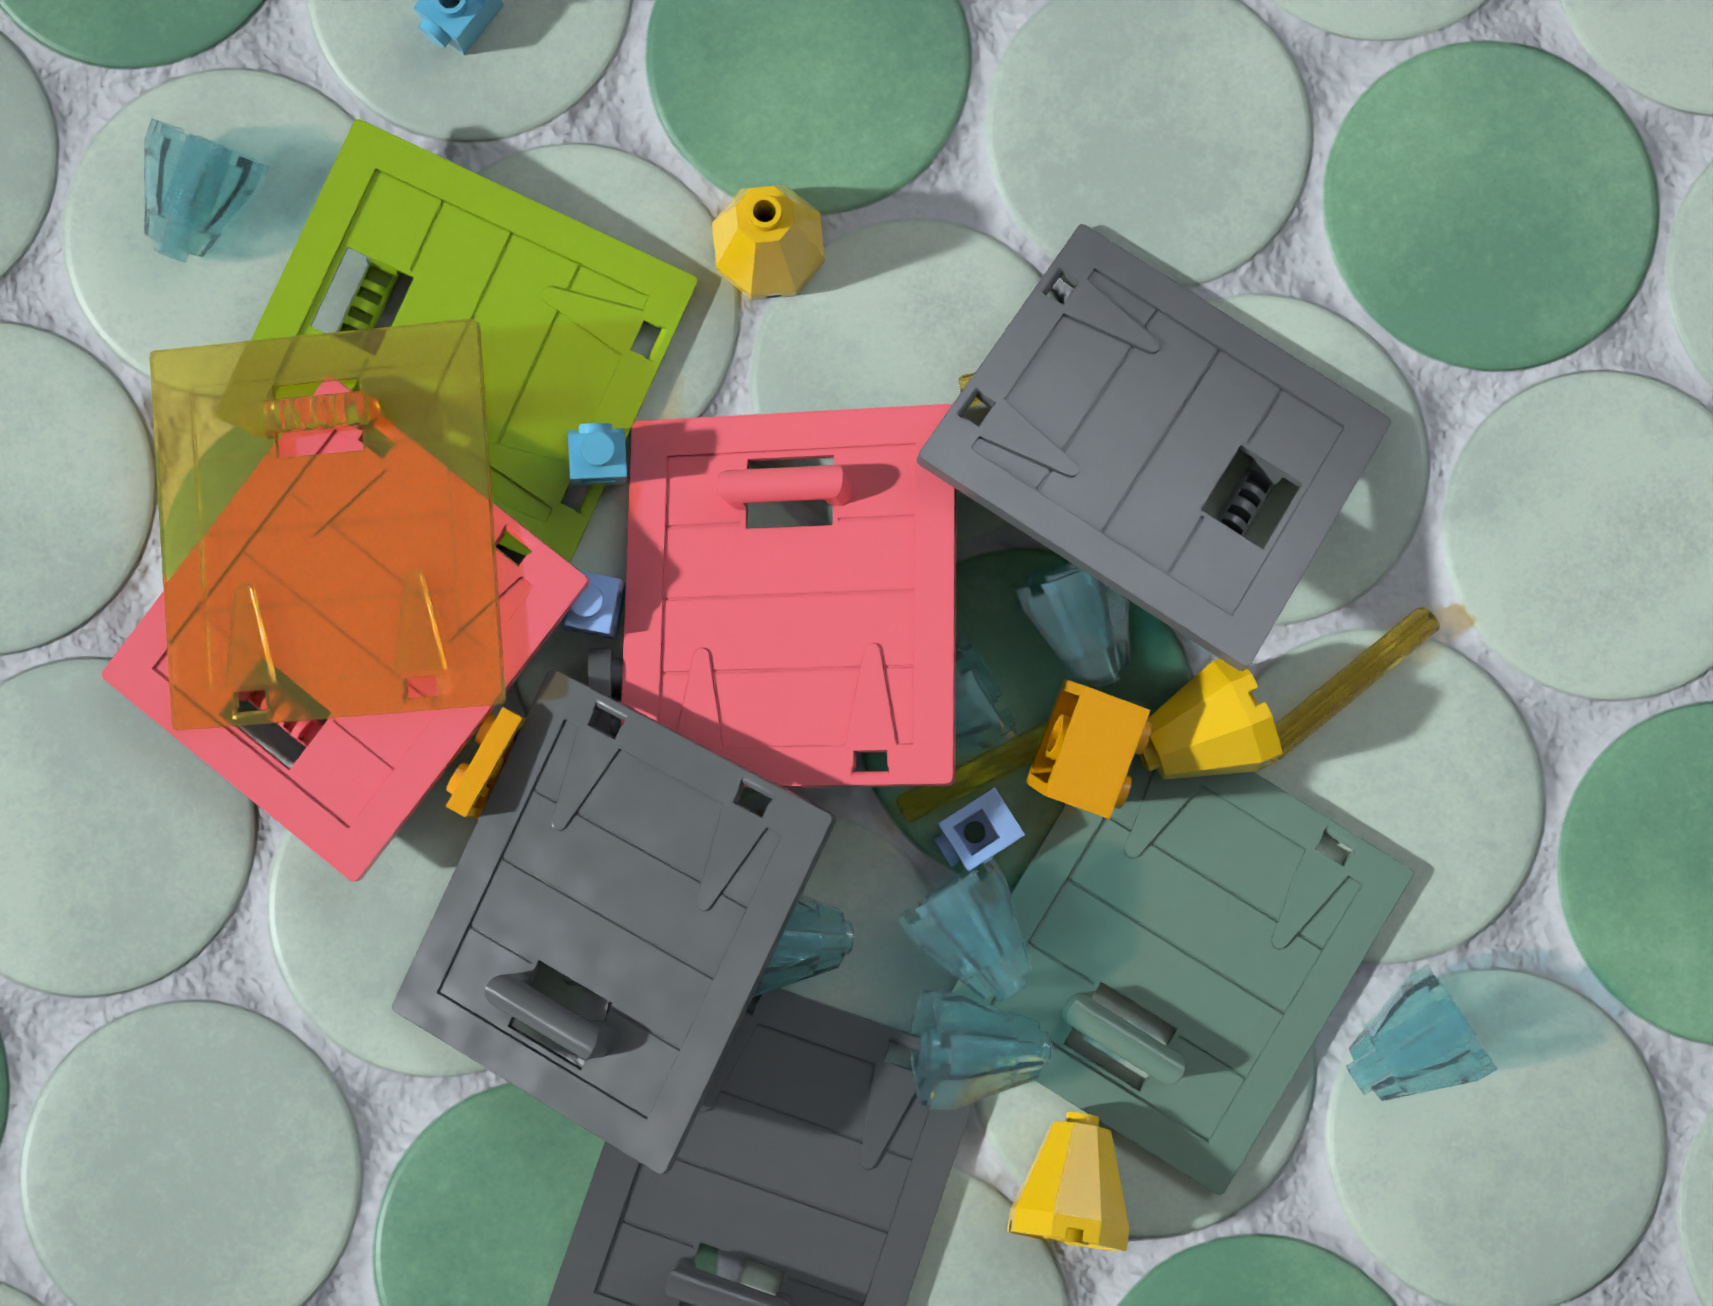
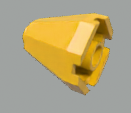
M787 185L740 189L712 222L717 272L751 300L767 299V296L781 295V297L797 296L825 262L820 212Z
M1218 658L1208 664L1147 719L1152 724L1149 741L1144 751L1139 755L1146 770L1150 772L1156 769L1164 780L1257 772L1277 763L1278 758L1283 754L1273 716L1266 702L1258 704L1251 692L1259 688L1252 673L1248 669L1238 671Z
M1066 1112L1065 1121H1053L1010 1208L1007 1233L1050 1242L1051 1240L1064 1242L1067 1245L1114 1252L1127 1251L1129 1222L1111 1130L1098 1127L1100 1117L1085 1113Z

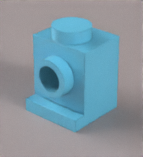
M419 0L414 6L421 21V24L418 26L419 30L438 47L445 49L450 44L463 55L467 53L504 6L502 0H460L456 7L449 8L454 0Z
M589 423L579 425V430H568L571 486L626 484V448L623 428H613L612 424Z

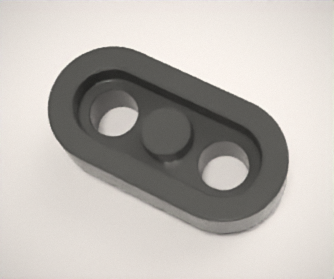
M589 648L588 685L614 698V692H622L623 659H614L612 648ZM600 709L594 726L616 738L620 729L621 719Z

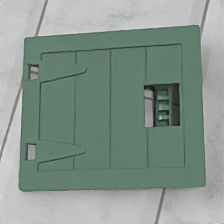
M1131 699L1128 701L1130 703L1151 710L1148 718L1154 712H1156L1136 699ZM1134 754L1127 775L1132 779L1128 797L1120 809L1114 808L1110 820L1065 803L939 1009L937 1018L943 1024L1087 1114L1100 1117V1122L1217 1195H1222L1225 1193L1411 881L1413 871L1255 772L1163 780L1156 769L1148 772L1139 755ZM1323 833L1352 849L1342 865L1316 849L1323 838ZM1100 983L1106 984L1175 1027L1176 1029L1167 1044L1164 1045L1091 999ZM1075 1028L1147 1073L1148 1076L1140 1089L1137 1090L1065 1045L1064 1043L1072 1029Z

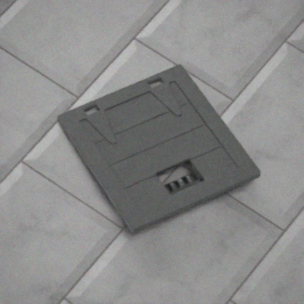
M1080 224L920 450L916 462L1238 671H1244L1252 664L1391 425V419L1087 225ZM1059 278L1074 288L1064 304L1047 296ZM976 397L980 402L991 408L979 427L968 419L962 418ZM1240 449L1254 459L1248 465L1215 519L1201 509L1237 450ZM1284 477L1299 488L1262 549L1244 538L1273 488Z
M550 669L545 675L525 718L526 721L518 733L396 995L392 1009L400 1016L654 1172L665 1174L672 1169L834 828L836 816L560 670ZM600 709L625 721L620 727L616 738L594 726ZM745 785L772 799L763 816L738 803L744 792ZM541 962L610 1001L612 1005L605 1020L589 1021L533 988L531 984ZM515 1018L584 1059L585 1062L582 1068L513 1027L512 1024Z
M760 981L754 994L760 996L753 1014L745 1013L672 1169L668 1173L658 1174L606 1141L604 1142L547 1306H679L680 1301L694 1306H905L986 1067L985 1061L980 1057ZM892 1042L923 1053L919 1058L916 1070L886 1061L885 1057L889 1049L888 1043ZM700 1243L784 1271L785 1274L779 1291L774 1296L695 1268L694 1260Z

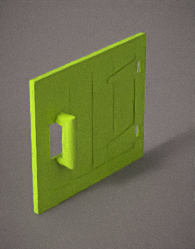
M356 119L349 130L217 410V417L230 425L276 444L323 381L329 376L334 377L571 563L606 485H590L578 512L562 504V500L570 485L568 430H579V425L609 423L612 424L613 428H623L626 442L632 425L636 420L697 286V278L690 273L366 121ZM349 248L366 256L368 265L333 336L311 326ZM400 274H406L414 279L378 356L365 351L367 344ZM643 323L656 329H661L648 359L631 350ZM372 426L371 431L362 441L384 459L397 446V444L374 426ZM505 531L504 537L498 543V545L524 557L532 552L507 531Z

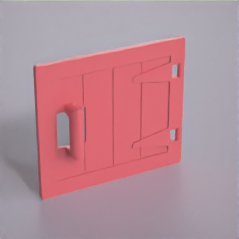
M329 376L319 386L102 671L101 676L343 876L352 882L363 879L585 591L590 583V579L338 379ZM372 426L397 444L385 459L362 442L371 431ZM505 531L532 551L526 555L519 565L496 548L497 544L504 537ZM266 659L330 709L333 714L327 721L322 719L265 673L260 667ZM235 700L248 701L306 748L291 768L286 766L224 715Z
M952 404L642 420L634 422L631 432L621 703L783 788L950 786L954 784L956 758L957 489L916 462L920 450L949 411ZM834 457V465L749 469V464L752 461ZM825 500L833 506V525L748 529V503ZM621 720L620 727L624 724L625 721ZM887 752L889 771L854 772L856 769V753ZM746 785L744 786V789H752Z

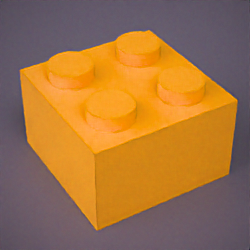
M1063 679L1025 783L1046 797L1110 820L1114 808L1120 809L1128 797L1132 779L1127 775L1133 756L1134 754L1140 755L1149 741L1152 724L1147 719L1151 710Z

